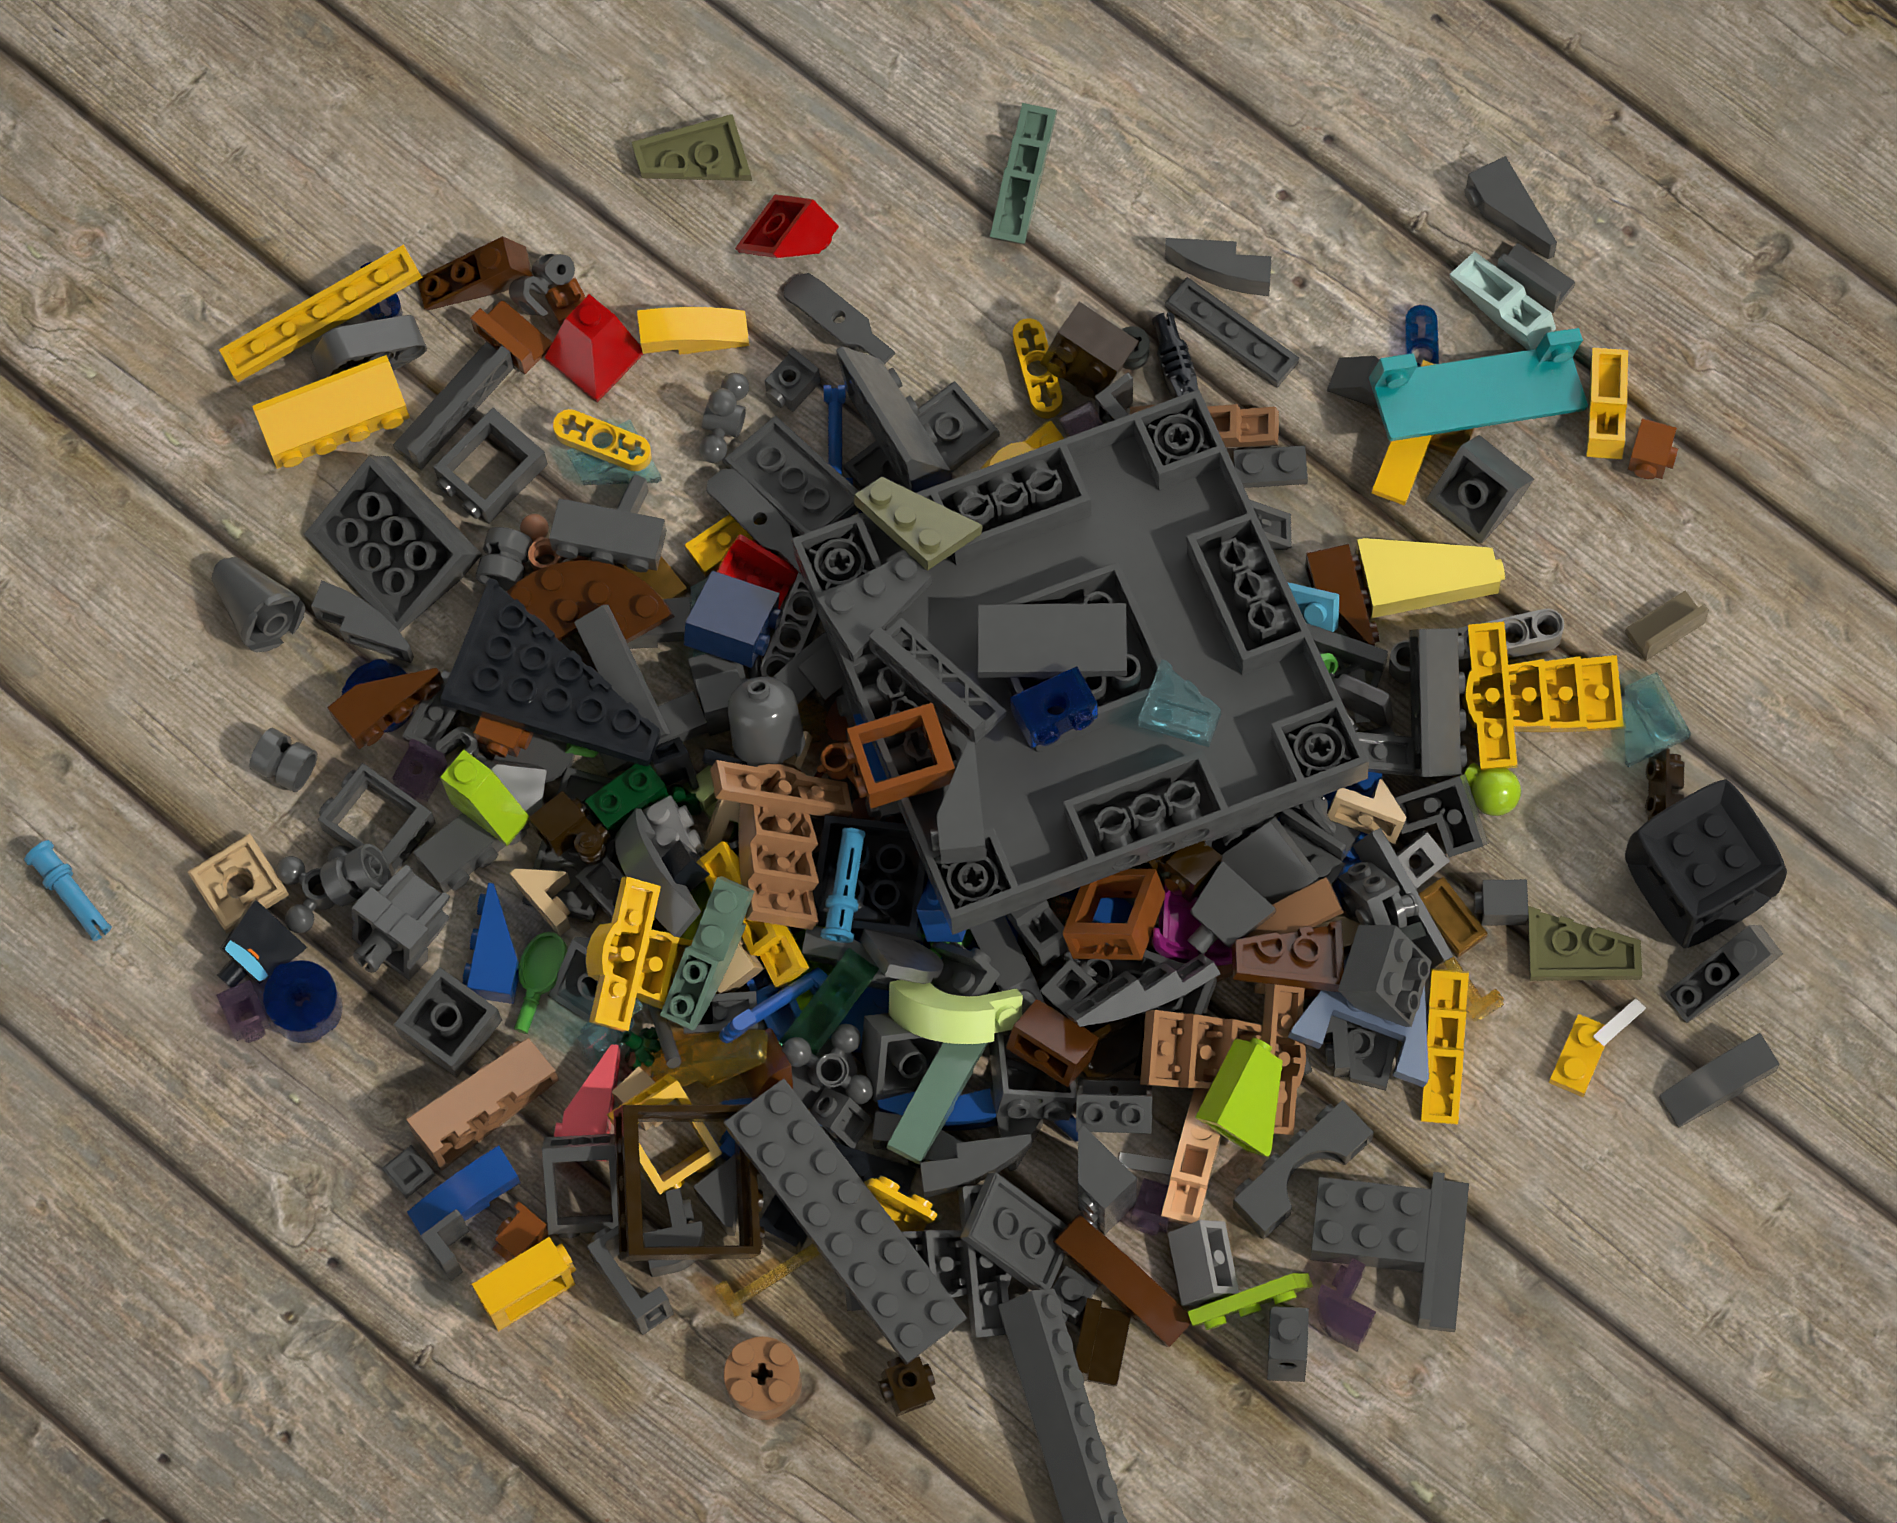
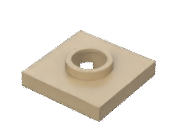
M250 833L188 871L189 876L226 934L233 929L253 899H256L267 909L289 895ZM236 875H246L252 880L253 889H250L245 895L239 896V899L232 898L227 892L229 880Z

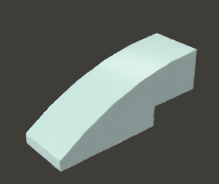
M1475 251L1450 273V278L1473 303L1526 349H1535L1546 333L1556 330L1552 313L1527 296L1523 285Z

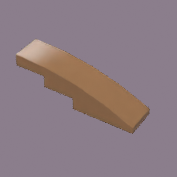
M1238 404L1207 406L1225 447L1278 445L1279 411L1276 407L1240 409ZM1155 405L1130 407V414Z
M1325 877L1273 904L1272 906L1276 908L1275 914L1245 938L1275 932L1279 935L1297 932L1299 928L1312 926L1313 928L1344 912L1329 880ZM1232 964L1216 966L1220 972V975L1216 977L1217 982L1233 975Z

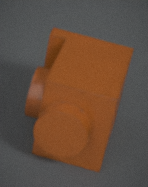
M521 1202L514 1206L517 1215L514 1218L511 1216L506 1218L496 1231L498 1236L495 1238L496 1244L492 1251L506 1263L548 1237L547 1224Z

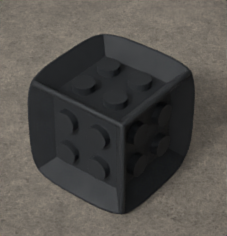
M1727 779L1714 782L1697 790L1652 817L1630 836L1625 850V860L1641 893L1669 934L1685 949L1709 940L1756 912L1780 892L1787 875L1783 858L1772 837L1744 796Z

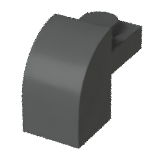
M680 1188L665 1191L672 1227L643 1233L645 1247L704 1246L705 1231L702 1221L689 1224L687 1222L694 1220L690 1198L683 1199ZM650 1260L648 1263L652 1277L682 1271L696 1260Z

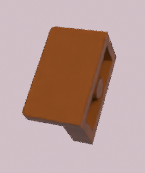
M500 301L488 314L479 308L470 317L474 332L496 350L501 346L509 350L514 366L523 374H526L548 352L552 344L549 338L505 301Z

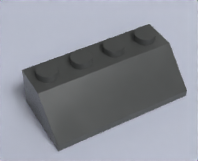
M1458 628L1409 630L1411 736L1414 737L1415 773L1412 776L1461 775V767H1466L1467 765L1466 746H1460V731H1465L1466 712L1465 709H1460L1459 694L1465 693L1464 672H1459L1458 658L1464 657L1463 636H1458Z

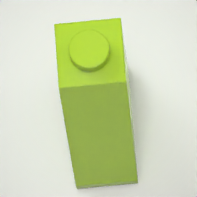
M464 749L441 775L440 778L450 803L504 845L508 846L529 821L530 816L494 772Z
M1253 1037L1249 1042L1235 1038L1195 1118L1245 1151L1269 1157L1272 1151L1283 1061L1271 1053L1272 1046L1260 1039Z

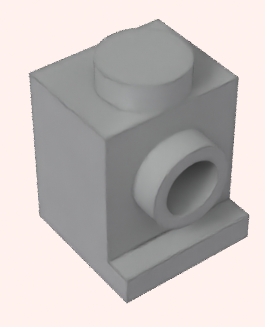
M1421 831L1417 837L1396 853L1415 888H1418L1450 862L1449 858L1429 833ZM1415 854L1419 855L1421 858L1420 866L1411 868L1409 858Z

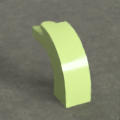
M896 980L891 981L889 984V1015L905 1030L934 1041L953 1044L994 1042V1033L1012 1030L1013 1025L1022 1016L1023 995L1017 989L981 996H957L940 991L931 983L922 984Z

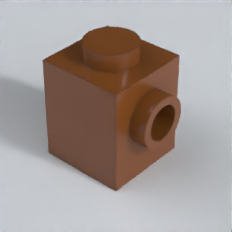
M1642 418L1628 470L1633 471L1637 476L1644 479H1663L1665 468L1673 469L1679 449L1672 447L1677 428Z
M480 717L473 732L477 741L487 746L486 750L501 758H506L507 754L517 758L521 748L526 750L533 737V732L484 717Z

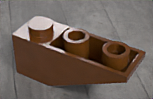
M502 236L422 275L423 278L418 280L424 310L429 311L508 291L514 280L523 276H533L526 246Z
M1349 544L1306 553L1305 567L1311 588L1339 594L1338 625L1350 638L1375 646V643L1380 641L1376 622H1369L1366 609H1370L1371 604L1367 588L1360 589L1357 576H1362V570L1358 555H1351Z
M437 668L362 683L352 687L327 708L334 721L360 750L365 745L371 746L383 736V731L394 722L398 724L404 721L412 713V708L419 702L432 699L440 691L444 680L440 671Z

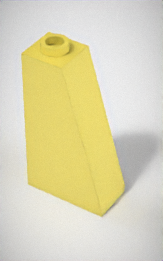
M1370 538L1357 539L1356 554L1361 564L1364 588H1367L1369 594L1371 618L1498 594L1501 580H1505L1502 560L1495 559L1493 548Z

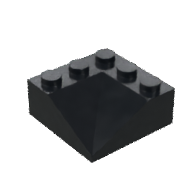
M825 815L816 869L819 883L813 890L819 920L816 926H826L828 908L825 906L828 896L833 895L842 829L855 828L864 831L865 837L854 897L859 906L858 911L853 914L851 933L862 934L863 929L924 944L926 936L916 910L927 883L928 875L905 823Z

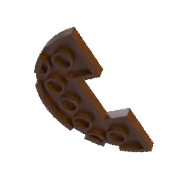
M577 560L556 563L529 574L507 591L514 600L518 599L525 606L527 612L535 615L552 630L559 641L578 632L574 622L602 605H609L627 644L675 617L667 603L649 584L623 568L599 561Z

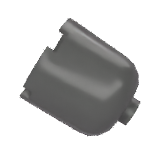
M755 677L742 682L732 692L727 707L734 756L746 761L748 766L754 767L766 764L783 765V761L791 758L794 754H796V757H799L805 746V737L793 691L786 683L774 677Z

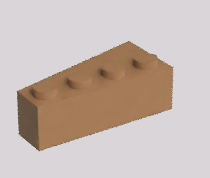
M528 1037L522 1042L516 1041L504 1050L502 1056L481 1067L475 1074L407 1118L406 1121L415 1139L439 1169L443 1171L558 1082L559 1079L555 1069Z

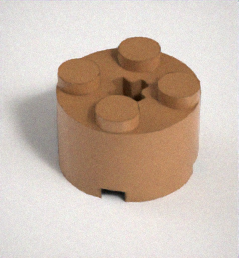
M762 1336L738 1343L732 1349L725 1363L724 1381L728 1395L733 1404L750 1418L757 1420L778 1418L795 1404L799 1398L802 1388V1377L798 1361L790 1347L777 1339ZM761 1372H767L768 1376L771 1377L766 1378L764 1385H759L757 1377L760 1376Z

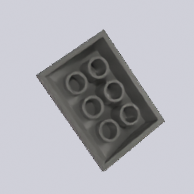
M843 346L836 349L847 395L904 487L917 493L953 480L951 472L955 470V467L945 451L939 453L934 444L938 441L928 423L923 426L917 418L920 411L910 395L905 398L899 388L903 385L894 368L892 367L887 370L881 359Z
M369 455L304 533L362 597L388 619L399 632L404 630L455 586L482 555L390 456Z

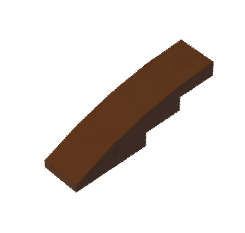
M1080 1214L1053 1241L1093 1282L1098 1284V1287L1104 1293L1110 1294L1135 1320H1139L1166 1347H1170L1191 1324L1190 1317L1185 1309Z

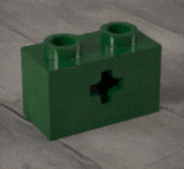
M635 764L586 799L585 803L590 817L595 823L599 821L611 835V840H613L615 833L636 808L644 810L657 803L658 799L667 793L664 782L650 765L646 767Z

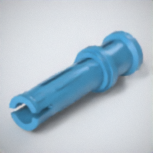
M842 829L833 895L828 896V899H826L825 906L828 908L826 926L821 930L820 937L833 942L849 943L853 942L854 934L851 933L853 914L858 911L859 906L854 897L865 832L859 829Z
M50 840L39 843L26 854L24 861L27 865L35 867L44 879L42 884L46 889L56 891L61 900L89 934L91 940L97 941L101 939L102 936L94 925L97 924L105 935L108 934L112 926L107 923L72 878V867L69 864H64L53 851L54 844Z

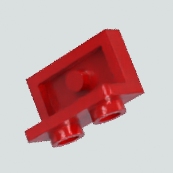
M741 534L738 535L725 552L716 570L718 573L780 593L778 608L781 607L789 588L795 582L798 575L797 570L791 564Z

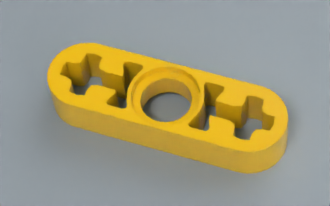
M1031 318L1022 319L1013 328V344L1032 411L1038 417L1052 418L1059 414L1063 406L1058 377L1052 375L1048 370L1042 376H1033L1027 370L1031 362L1041 361L1049 348L1045 331L1039 321ZM1030 330V333L1035 335V350L1029 352L1026 338H1023L1024 331ZM1046 385L1048 397L1053 399L1052 406L1045 407V404L1040 402V386Z
M572 409L561 411L554 419L553 428L555 436L560 443L630 471H641L651 462L650 444L640 435ZM571 421H574L576 428L586 433L585 442H583L581 432L571 430L569 434H565L562 425H570ZM601 432L608 433L613 437L612 443L606 448H597L592 443L595 435ZM622 439L623 448L630 451L640 447L643 456L636 455L634 460L630 459L629 452L619 448V440Z

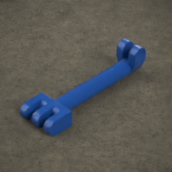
M824 385V402L828 404V463L842 475V405L846 401L845 385H838V388H831V385ZM845 478L853 485V478Z
M819 967L813 969L751 1010L747 1009L736 1016L720 1031V1040L724 1043L732 1042L744 1034L750 1027L808 990L817 1000L825 999L834 990L833 981Z

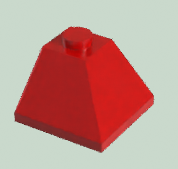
M775 194L735 249L739 253L772 258L820 254L822 250L830 245L832 236L839 226L814 199Z
M588 294L565 318L545 355V360L598 403L644 354L641 345L617 316Z

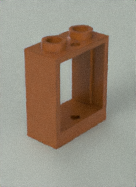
M933 703L847 728L849 742L843 744L844 752L849 765L856 763L859 775L854 776L856 788L860 798L867 796L870 808L950 784L955 767ZM922 727L934 765L875 783L862 744Z
M1126 869L1080 887L1062 933L1073 959L1142 960L1166 896L1156 869ZM1136 898L1128 922L1092 923L1100 899Z

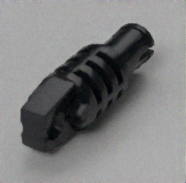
M1167 312V320L1165 319V314L1161 313L1152 319V323L1160 344L1157 350L1159 363L1165 377L1166 386L1172 399L1198 390V383L1191 355L1188 351V344L1180 339L1174 314Z

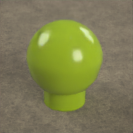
M1472 763L1464 773L1466 774L1476 807L1484 814L1490 816L1505 815L1518 804L1521 796V786L1517 776L1507 768H1494L1481 771L1480 765Z

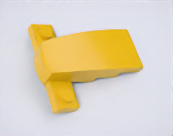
M1504 621L1468 625L1472 671L1469 672L1465 682L1462 706L1465 709L1466 718L1472 728L1477 729L1481 771L1494 768H1518L1514 732H1583L1624 729L1617 655L1583 659L1579 656L1549 661L1539 659L1508 665Z
M622 877L612 922L600 924L592 933L587 946L586 968L588 976L598 981L590 1015V1023L625 1032L629 1031L635 1000L663 1009L685 948L691 946L693 940L674 937L671 933L651 930L661 886L631 877Z

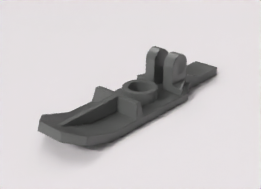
M810 273L796 275L784 287V298L808 315L816 324H819L840 341L841 344L858 352L863 350L870 356L881 359L884 365L896 354L893 349L872 333L867 317ZM837 317H845V320L841 323L834 322Z
M721 469L707 482V493L761 547L774 555H781L801 575L794 557L790 524L735 469ZM758 518H765L767 520L763 525L754 523Z

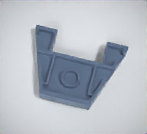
M1348 955V956L1346 957V959L1344 960V969H1345V966H1346V963H1347V960H1348L1349 955ZM1425 985L1420 998V1007L1416 1012L1412 1027H1404L1356 1009L1340 992L1321 990L1288 1034V1038L1319 1049L1323 1044L1332 1015L1402 1041L1392 1076L1423 1088L1429 1079Z

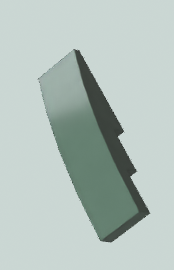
M1022 103L1007 167L1004 169L990 238L1025 245L1057 116L1056 109Z
M989 1042L980 1044H942L889 1140L887 1149L920 1165L954 1110L956 1100L972 1076L974 1067Z

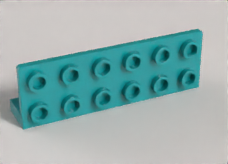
M1574 328L1548 332L1544 335L1537 348L1533 350L1417 367L1414 353L1380 358L1369 376V381L1388 440L1396 441L1585 411L1588 403L1573 360L1574 353L1583 341L1580 329Z

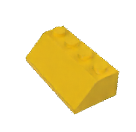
M387 355L252 406L277 469L283 466L285 468L297 466L304 458L315 454H328L334 451L338 445L349 441H362L368 438L372 432L383 428L387 430L396 428L404 420L410 418Z

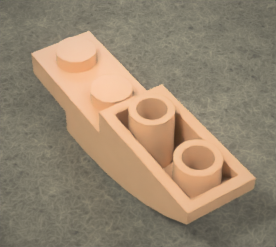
M1194 1088L1170 1176V1183L1161 1214L1162 1220L1183 1225L1200 1220L1221 1139V1134L1195 1118L1209 1091L1207 1088Z

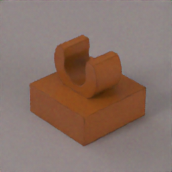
M576 277L568 284L558 285L549 289L546 295H544L559 326H562L565 318L586 298Z

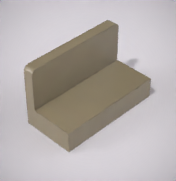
M1685 590L1628 626L1625 634L1644 660L1647 661L1705 624L1709 609L1705 604L1698 607Z

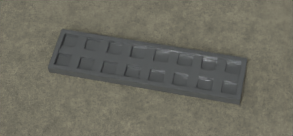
M785 1079L779 1081L724 1122L723 1126L905 1365L967 1319L956 1302Z

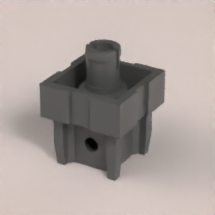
M407 864L393 875L379 892L370 887L352 907V920H354L352 939L361 945L353 953L355 961L361 967L368 963L365 970L370 973L376 972L380 965L386 962L388 966L410 981L428 961L427 947L439 935L449 920V916L442 909L449 901L450 895L445 892L440 893L415 875L412 868Z

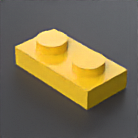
M729 514L687 542L684 546L687 553L706 577L712 571L717 570L725 552L738 535L741 534L754 542L756 541Z
M1581 1014L1577 1015L1551 1075L1550 1084L1584 1097L1605 1048L1593 1036L1605 1026L1604 1024Z

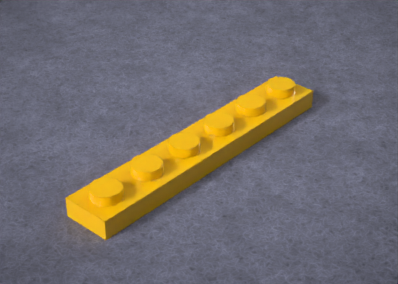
M403 244L220 348L219 351L235 380L240 382L423 277Z

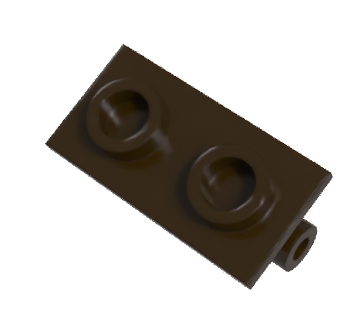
M1668 748L1651 756L1646 766L1648 797L1645 803V811L1648 815V820L1684 798L1682 794L1672 793V788L1678 790L1684 788L1685 762L1681 761V755L1670 754V749Z

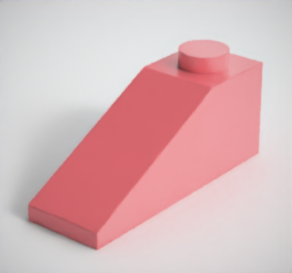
M611 1044L565 1109L562 1123H556L554 1137L610 1134L612 1123L606 1114L614 1110L615 1099L612 1091L617 1087L621 1061L619 1045Z

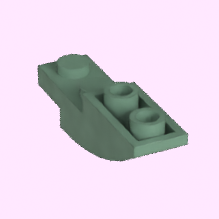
M717 877L692 945L685 948L660 1016L690 1030L696 1029L714 998L747 925L743 921L755 892L754 890L725 877Z

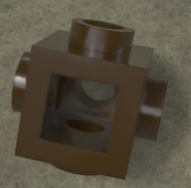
M920 1356L913 1359L907 1365H905L900 1357L887 1362L889 1368L884 1369L880 1374L882 1380L878 1381V1387L884 1402L891 1401L896 1417L933 1403L936 1398L931 1386L935 1385V1379L928 1363L923 1365ZM902 1379L908 1380L911 1387L905 1386Z

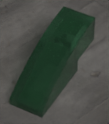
M848 947L779 1040L780 1045L783 1047L788 1039L800 1037L809 1043L811 1053L816 1055L848 1014L853 1004L871 983L878 968Z

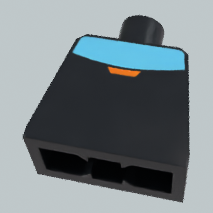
M253 899L220 947L231 960L222 968L217 976L232 990L246 975H249L257 984H261L301 954L307 947L262 904Z

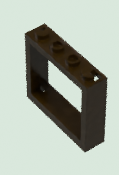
M748 1104L622 1105L613 1111L620 1261L752 1259L761 1254V1249H763L762 1238L765 1237L764 1227L760 1226L759 1212L762 1211L764 1204L763 1192L761 1189H758L757 1174L760 1173L736 1142L735 1160L739 1245L643 1247L638 1122H725Z

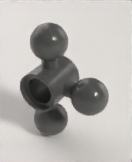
M734 372L726 375L722 380L721 388L716 389L709 396L703 416L702 428L713 432L712 435L704 437L699 445L701 457L709 463H717L725 458L727 454V444L723 439L725 435L738 438L741 433L746 415V407L737 405V401L743 399L748 394L749 382L740 373Z
M345 845L335 846L329 851L327 862L339 856L347 855L352 849ZM287 856L278 862L276 874L284 884L295 885L299 883L302 885L306 900L303 904L290 907L285 915V923L289 930L301 934L312 928L314 924V909L327 910L332 908L335 903L330 900L326 893L320 896L312 894L313 888L317 884L322 883L320 877L321 868L312 869L306 873L305 865L301 859L295 856Z
M841 1024L833 1030L831 1035L833 1049L830 1054L815 1056L811 1053L809 1043L800 1037L790 1038L784 1043L782 1051L785 1053L791 1066H808V1078L815 1086L829 1088L840 1085L845 1088V1095L850 1097L856 1104H864L872 1098L873 1084L871 1080L865 1075L850 1077L848 1075V1064L843 1058L845 1053L855 1051L860 1044L861 1036L855 1026ZM826 1060L830 1061L835 1067V1075L830 1081L824 1079L821 1074V1066Z

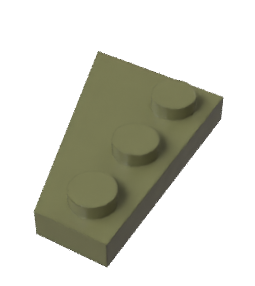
M733 114L631 142L641 178L752 181Z
M880 477L854 495V504L927 571L982 534L983 525L884 477Z
M1528 906L1530 981L1641 980V940L1600 927L1595 929L1573 922V919L1564 916L1559 918L1540 912L1541 909Z

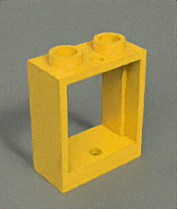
M667 1074L622 1105H667L674 1099L678 1105H692L678 1080ZM615 1108L614 1110H612L611 1112H609L608 1114H606V1115L608 1116L609 1120L611 1121V1123H612L613 1126H614V1113H613V1111H615L617 1108ZM703 1122L689 1123L704 1147L660 1176L639 1143L640 1170L651 1188L661 1195L665 1191L680 1188L685 1183L684 1179L694 1172L701 1173L715 1164V1158L722 1154Z
M550 1237L471 1285L499 1332L576 1285L571 1274L577 1270L563 1244L560 1243L555 1246Z

